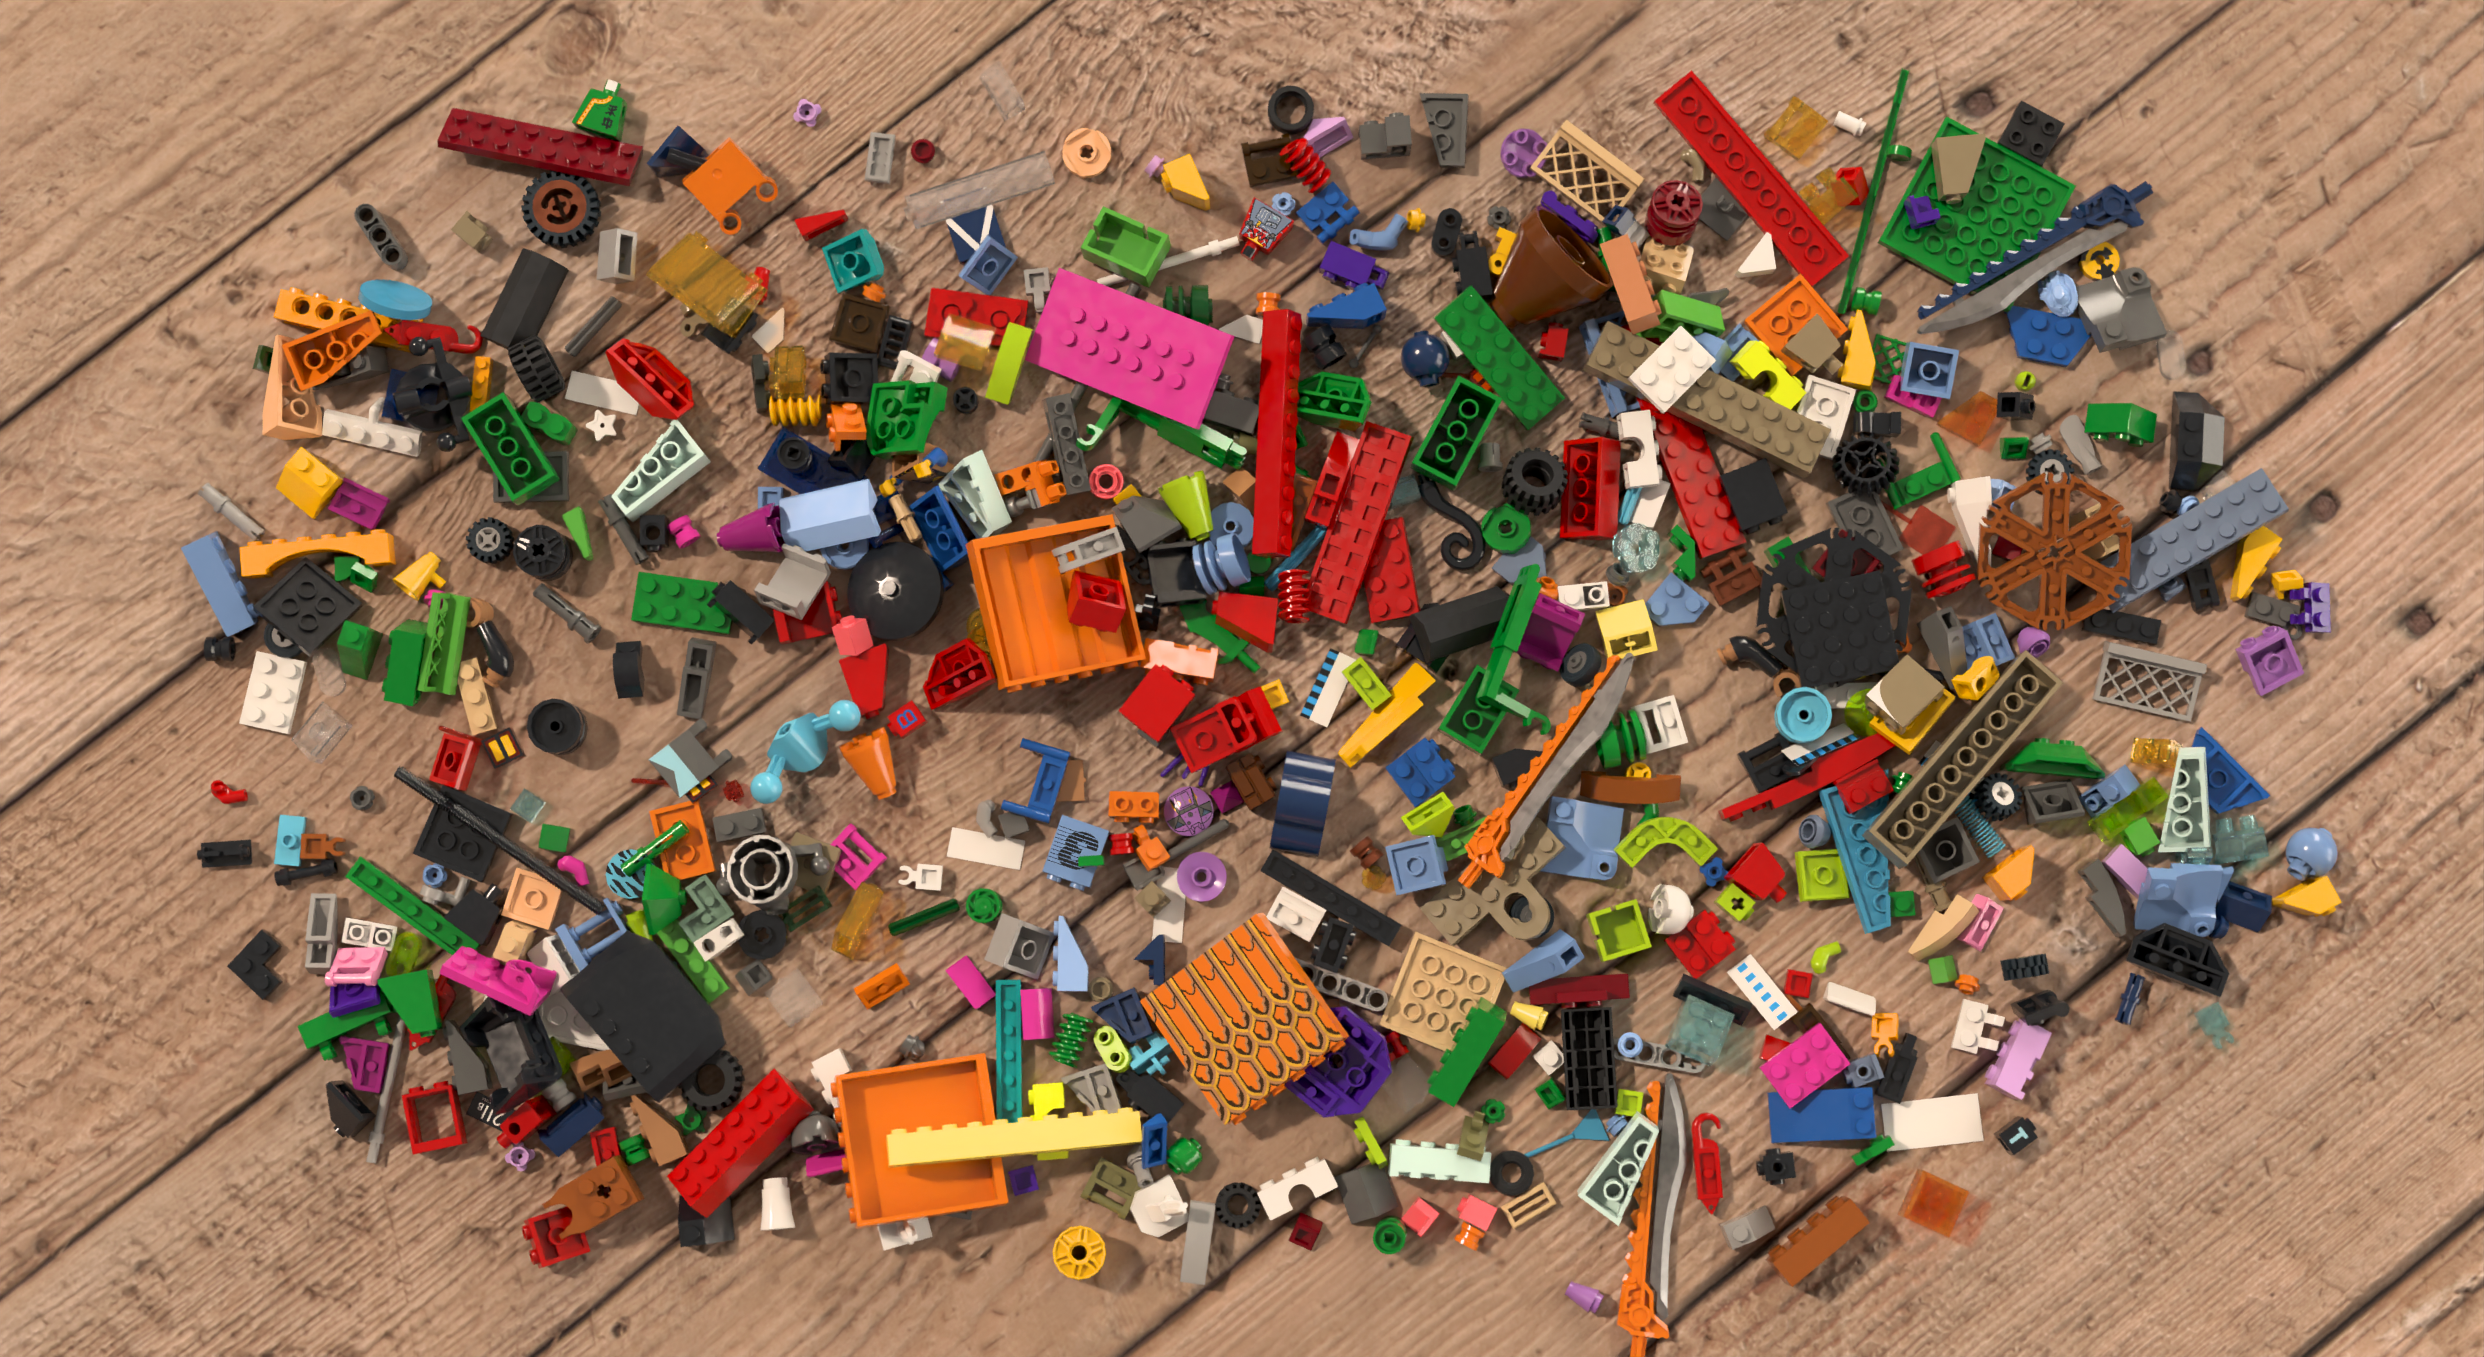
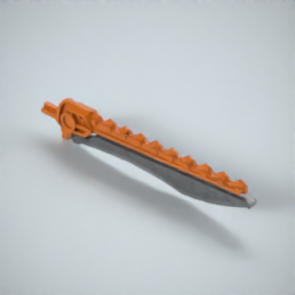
M1627 653L1622 661L1617 655H1612L1607 659L1606 670L1594 676V686L1581 693V703L1569 709L1566 723H1560L1556 726L1554 739H1549L1543 743L1542 755L1540 757L1536 756L1530 761V770L1527 774L1523 773L1518 777L1517 788L1505 794V802L1502 808L1497 807L1493 810L1492 815L1489 814L1473 834V837L1465 845L1468 857L1472 860L1458 879L1465 887L1470 889L1483 870L1495 875L1497 878L1502 876L1505 869L1504 862L1512 860L1516 847L1549 796L1572 767L1601 738L1617 710L1626 689L1633 662L1636 660L1632 653Z
M1671 1073L1665 1075L1662 1120H1658L1660 1081L1649 1082L1646 1088L1653 1100L1646 1104L1644 1111L1649 1120L1661 1130L1649 1283L1656 1291V1314H1654V1293L1645 1282L1656 1149L1655 1140L1639 1178L1642 1186L1638 1189L1636 1188L1633 1193L1639 1208L1633 1209L1630 1215L1636 1230L1630 1231L1627 1238L1634 1249L1630 1253L1628 1252L1625 1257L1631 1272L1625 1273L1622 1278L1624 1284L1621 1286L1617 1325L1626 1329L1632 1335L1630 1357H1645L1647 1337H1664L1665 1339L1669 1337L1668 1326L1663 1321L1668 1317L1670 1237L1675 1206L1687 1158L1683 1110Z

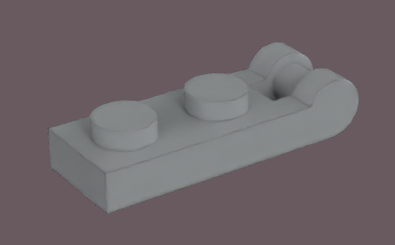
M1117 527L1055 548L1052 550V553L1058 559L1060 564L1058 569L1060 574L1123 552L1125 547ZM1072 551L1075 560L1069 562L1066 553Z

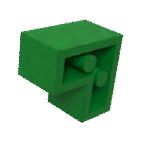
M2133 403L2088 404L2084 433L2094 436L2093 439L2096 441L2107 442L2109 438H2115L2118 441H2128L2129 446L2143 447V443L2154 442L2157 414Z

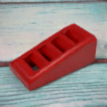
M843 209L798 218L794 221L804 240L809 241L847 222L849 219Z

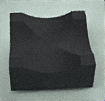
M2021 101L2017 105L1997 144L2042 167L2065 123Z

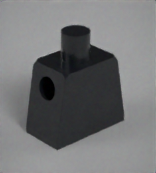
M494 883L490 885L485 893L478 889H472L444 918L480 945L487 946L503 917L501 915L503 907L496 902L505 891Z

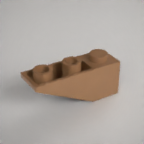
M639 1094L631 1096L633 1102L630 1103L633 1114L635 1116L639 1115L642 1123L639 1128L645 1140L648 1139L651 1145L649 1154L654 1163L658 1162V1165L662 1166L688 1155L690 1150L682 1130Z

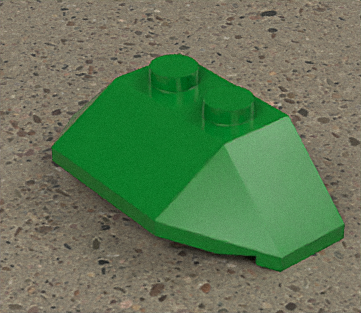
M1320 372L1298 383L1297 417L1313 424L1355 431L1363 425L1372 402L1365 380L1362 378Z
M2035 738L2034 742L2025 744L2000 766V771L2098 780L2105 778V772L2082 746H2075V741L2059 740V744L2050 743V739Z

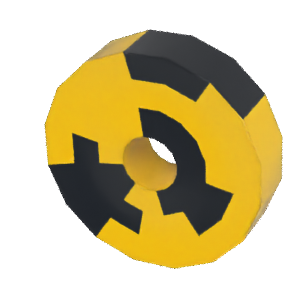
M2103 242L2080 254L2078 263L2085 277L2098 281L2111 277L2119 267L2120 258L2118 251L2113 245ZM2096 257L2102 259V265L2096 263Z

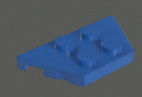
M2013 305L2008 313L2004 311L2009 321L2011 337L2015 342L2014 348L2017 358L2067 367L2092 335H2087L2081 319L2058 317L2053 313Z
M2202 727L2196 731L2191 747L2206 748L2209 807L2216 814L2245 806L2270 796Z

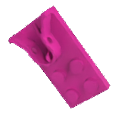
M464 946L460 947L442 965L439 973L529 1016L549 997L557 976L555 970L551 971L524 960H510L505 966L494 958H488L477 953L475 949ZM526 967L531 968L532 973H527Z

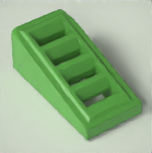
M576 507L563 514L562 518L583 558L591 561L593 560V552L585 513L581 507Z

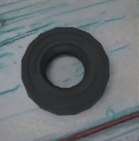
M1514 1150L1504 1151L1498 1154L1491 1162L1490 1181L1500 1193L1509 1196L1519 1195L1525 1192L1532 1184L1534 1178L1533 1165L1529 1158L1521 1152ZM1509 1163H1514L1521 1169V1176L1514 1183L1506 1182L1502 1177V1169Z

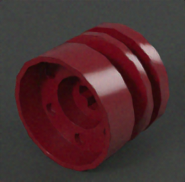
M1679 180L1666 181L1659 185L1653 192L1645 217V226L1649 235L1660 244L1668 246L1681 245L1688 241L1695 232L1697 221L1702 212L1703 201L1700 193L1694 186Z

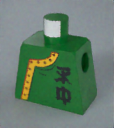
M607 80L603 92L591 88L573 118L572 123L577 129L621 142L627 110L625 100L617 96L621 84Z

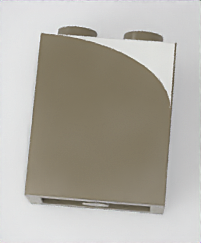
M1907 654L1866 694L1865 707L1872 715L1881 717L1890 731H1897L1902 735L1906 727L1933 701L1937 702L1943 696L1945 687Z

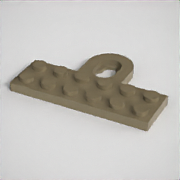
M1536 816L1516 847L1512 860L1504 862L1505 869L1500 878L1483 870L1470 889H1468L1458 881L1467 869L1466 867L1420 909L1453 947L1490 914L1513 938L1518 940L1535 939L1548 927L1550 909L1545 899L1532 886L1529 880L1566 847L1544 822ZM1520 894L1527 898L1529 909L1532 912V919L1524 923L1518 918L1508 915L1505 905L1511 896Z

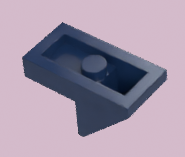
M1165 934L1158 935L1134 958V960H1154V965H1149V980H1154V985L1165 983Z

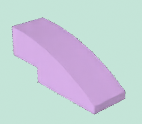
M2118 844L2101 863L2117 878V881L2138 899L2141 883H2145L2147 868L2124 845Z

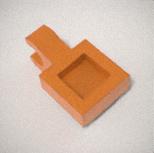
M1142 824L1134 828L1133 838L1140 846L1136 848L1135 853L1148 872L1170 859V855L1158 837L1150 840L1148 832Z

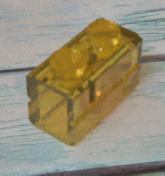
M802 345L791 346V348L788 346H778L775 348V357H770V370L773 374H769V388L774 389L777 399H789V397L804 398L807 358L805 347Z

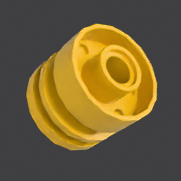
M1084 1226L1070 1227L1062 1232L1055 1241L1053 1248V1259L1058 1270L1065 1276L1077 1280L1089 1278L1096 1274L1104 1264L1106 1256L1105 1244L1100 1235L1091 1228ZM1080 1245L1085 1248L1086 1256L1084 1259L1076 1260L1072 1256V1249L1075 1246Z

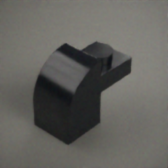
M641 641L616 643V651L613 653V675L618 699L643 697L645 678L641 666L643 649Z

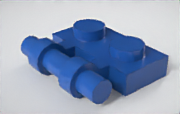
M1333 181L1296 212V215L1311 233L1318 227L1322 229V232L1316 237L1323 244L1329 238L1332 240L1337 236L1336 232L1345 225L1349 226L1354 221L1353 218L1360 212L1355 206L1351 207L1348 211L1343 208L1349 202V199ZM1336 213L1339 218L1331 225L1328 224L1326 220Z

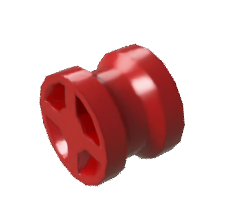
M1133 833L1108 835L1109 841L1112 843L1110 855L1135 853L1134 847L1131 845Z

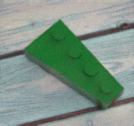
M1480 997L1476 1006H1472L1466 1015L1465 1020L1467 1022L1463 1029L1459 1027L1452 1039L1454 1041L1450 1050L1446 1049L1439 1061L1442 1063L1438 1071L1433 1070L1427 1080V1083L1430 1084L1428 1089L1430 1094L1455 1107L1505 1024L1507 1011Z

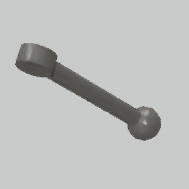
M1376 324L1373 326V332L1356 357L1349 361V366L1352 369L1358 367V361L1376 334L1382 331L1380 325Z

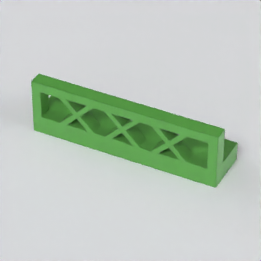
M433 592L418 691L439 692L448 695L456 694L471 597L453 593ZM443 599L442 609L440 610V602ZM439 625V630L436 635V628ZM435 650V656L432 659V653ZM431 674L430 685H428V679Z

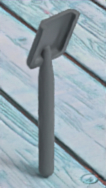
M1222 819L1167 851L1170 855V859L1167 862L1227 829L1229 821ZM1139 857L1123 864L1127 876L1137 891L1147 886L1151 881L1154 882L1165 875L1162 865L1148 872Z

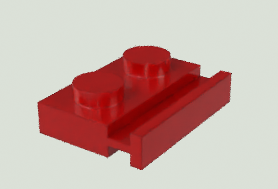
M1873 759L1833 781L1849 814L1894 791L1885 772L1880 768L1878 759Z

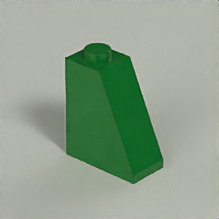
M345 620L337 642L343 673L368 680L383 633Z
M427 969L377 979L378 985L412 1034L420 1033L421 1038L436 1035L435 1030L443 1029L433 970Z

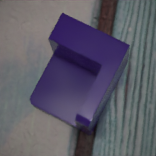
M1912 195L1908 196L1904 201L1912 230L1934 225L1941 218L1938 208L1932 210L1928 196L1915 198Z

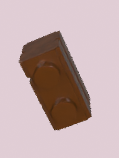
M1252 753L1225 767L1249 811L1276 797L1274 791L1277 790L1272 778L1268 777L1266 779L1262 769L1265 766L1258 755L1253 757Z

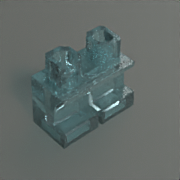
M2255 815L2239 817L2240 831L2233 830L2231 818L2216 820V834L2212 835L2216 846V864L2269 857L2263 827L2258 828Z

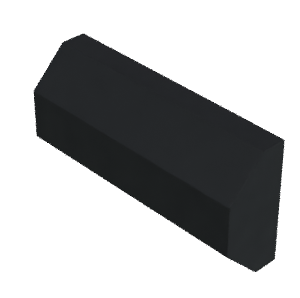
M523 248L482 331L481 337L508 349L533 335H538L569 270L550 258Z
M1496 586L1410 615L1409 618L1426 663L1492 641L1509 596Z
M1612 1008L1561 1010L1567 1111L1618 1108Z

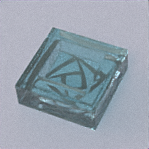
M524 788L510 809L529 823H532L546 802Z

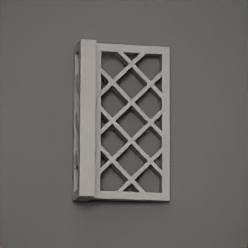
M2104 642V653L2092 699L2191 722L2202 675L2205 674L2207 664L2113 642ZM2109 657L2118 659L2123 669L2111 675L2107 669ZM2124 661H2128V662H2132V663L2129 664L2128 666H2126V664H2125ZM2137 664H2141L2148 674L2135 680L2129 669ZM2148 666L2154 667V668H2156V669H2154L2153 671H2150V669L2148 668ZM2162 669L2167 670L2172 679L2160 686L2153 675ZM2126 671L2132 683L2120 690L2114 678ZM2172 672H2176V673H2180V674L2175 677ZM2185 675L2195 677L2193 686L2184 692L2177 680ZM2150 677L2156 689L2144 695L2138 684ZM2111 681L2117 693L2110 697L2100 696L2102 685ZM2175 683L2181 694L2169 701L2162 689ZM2135 686L2142 698L2130 703L2126 700L2123 693ZM2159 692L2166 703L2159 708H2152L2147 699ZM2119 695H2120V697L2122 698V700L2114 699V698L2118 697ZM2184 698L2188 704L2186 714L2176 713L2171 704ZM2144 701L2147 706L2139 704ZM2169 707L2170 711H2165L2163 709Z

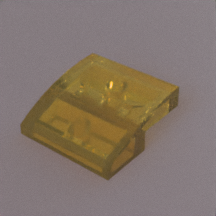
M949 313L936 345L934 357L981 371L996 328Z

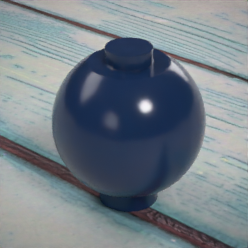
M1428 331L1416 332L1414 337L1410 338L1402 348V367L1409 377L1419 381L1420 387L1439 385V377L1445 373L1450 361L1448 347L1440 337L1429 334Z

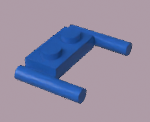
M1023 738L1020 748L1044 754L1028 807L1003 800L1001 809L1049 824L1070 752Z

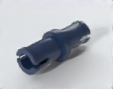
M2130 973L2125 992L2121 993L2120 999L2122 1001L2115 1017V1021L2121 1024L2124 1022L2125 1025H2131L2136 1005H2139L2141 1001L2139 996L2146 979L2138 974L2135 976L2136 974Z

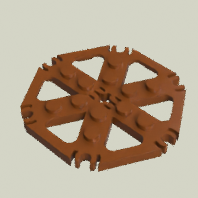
M2048 472L2047 483H2045L2046 474L2042 473L1992 501L2001 507L1999 510L1993 505L1988 506L1994 512V517L1991 519H1987L1984 516L1981 517L1983 522L1989 525V527L1979 523L1977 580L1982 579L1979 582L1981 587L1987 584L1992 586L1991 590L1985 593L1987 598H1992L1989 599L1991 603L2033 627L2039 629V623L2042 620V629L2047 630L2048 622L2055 621V629L2060 630V620H2063L2062 628L2065 630L2115 603L2116 601L2107 595L2111 594L2115 598L2120 597L2114 591L2116 585L2127 586V583L2119 577H2125L2130 581L2132 523L2129 522L2130 518L2128 516L2121 519L2117 517V514L2124 510L2122 505L2115 506L2120 503L2118 500L2069 473L2070 478L2067 483L2068 477L2065 472L2061 473V480L2058 482H2054L2053 473ZM2034 490L2041 491L2043 494L2042 529L2012 513L2010 509L2011 504ZM2079 490L2099 501L2101 505L2099 512L2069 528L2070 493L2072 491ZM1995 534L2002 536L2027 551L1997 568L1989 566L1988 563L1989 539ZM2113 534L2119 537V557L2115 567H2106L2082 553V551ZM2051 546H2054L2055 548L2061 547V549L2058 551L2059 556H2048V553L2051 552ZM2067 574L2097 592V596L2093 601L2074 611L2065 609ZM2040 575L2039 605L2036 610L2028 611L2007 598L2009 591Z

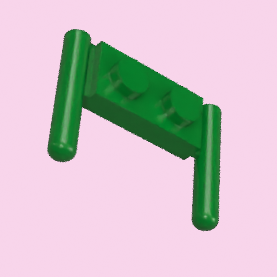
M1938 432L1932 433L1930 438L1941 462L1895 483H1890V488L1888 490L1885 489L1894 510L1940 490L1955 481L1961 480ZM1877 458L1876 460L1881 463V466L1885 467L1883 461Z

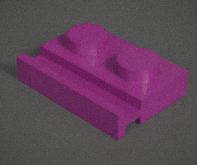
M344 477L343 483L338 488L328 510L369 530H375L390 499Z

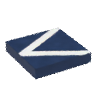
M991 201L944 216L960 264L970 259L987 234L1006 248Z

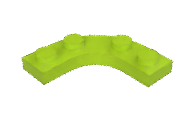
M1657 817L1639 824L1613 849L1631 868L1649 850L1662 843L1676 844L1698 866H1702L1718 850L1697 827L1673 817Z

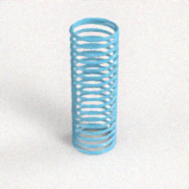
M1967 795L1965 797L1966 799L1963 802H1961L1956 807V809L1964 803L1966 804L1962 808L1957 810L1954 814H1957L1967 806L1969 807L1962 813L1957 815V817L1972 809L1966 815L1959 819L1961 821L1966 816L1973 813L1970 817L1965 819L1962 822V824L1968 821L1970 818L1977 815L1974 819L1965 824L1964 827L1968 826L1970 823L1980 818L1974 824H1972L1966 829L1969 830L1974 825L1981 822L1978 826L1969 831V833L1973 832L1978 827L1985 824L1971 836L1973 837L1978 832L1986 828L1982 833H1980L1973 839L1975 840L1985 832L1989 831L1986 835H1984L1976 841V843H1978L1986 836L1992 834L1986 840H1984L1978 845L1981 846L1986 841L1993 838L1990 842L1981 847V849H1983L1990 843L1997 840L1994 844H1992L1990 847L1983 851L1985 853L1990 848L1998 844L1994 849H1992L1985 855L1987 856V858H1990L1997 854L1999 851H2001L2006 846V844L2003 843V840H2000L2001 837H1998V834H1995L1996 831H1993L1994 828L1991 827V824H1988L1989 821H1986V818H1983L1984 815H1981L1980 812H1978L1979 808H1976L1977 806L1974 805V802H1971L1972 799H1969L1970 796Z

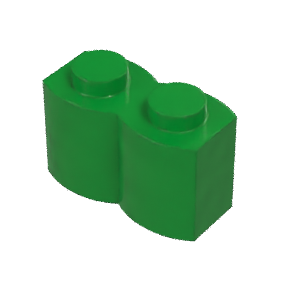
M529 402L521 416L522 420L538 432L546 433L550 438L562 445H570L578 431L575 425L559 414H553L549 409L537 402Z

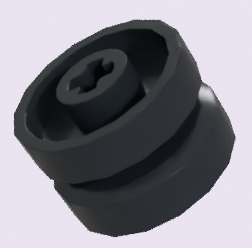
M553 698L542 701L533 708L528 716V736L533 744L544 752L555 755L573 753L581 747L587 736L588 725L585 715L578 707L565 700ZM558 722L560 724L559 730L554 731V729L557 728L556 723Z

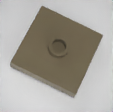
M795 832L791 843L792 846L821 843L823 857L830 864L829 871L826 874L817 876L810 868L814 855L797 857L798 878L795 885L826 896L842 849L800 832Z

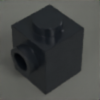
M2022 392L1998 393L1996 417L2009 421L2033 420V413L2035 411L2033 395Z

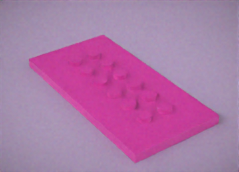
M1059 268L1025 360L1199 430L1235 336Z

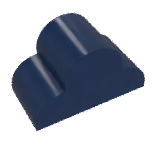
M1287 751L1270 849L1314 857L1319 856L1336 759Z

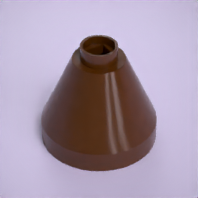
M1536 206L1521 221L1494 288L1496 298L1489 306L1504 325L1513 329L1519 323L1529 325L1595 302L1613 286V281L1600 258L1576 231L1552 211L1542 206Z

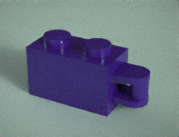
M1333 241L1328 246L1319 273L1323 274L1322 277L1331 282H1336V280L1346 283L1345 287L1353 291L1355 287L1363 283L1368 285L1374 283L1377 289L1383 290L1390 274L1386 270L1375 266V258ZM1372 272L1378 274L1376 281L1370 279Z

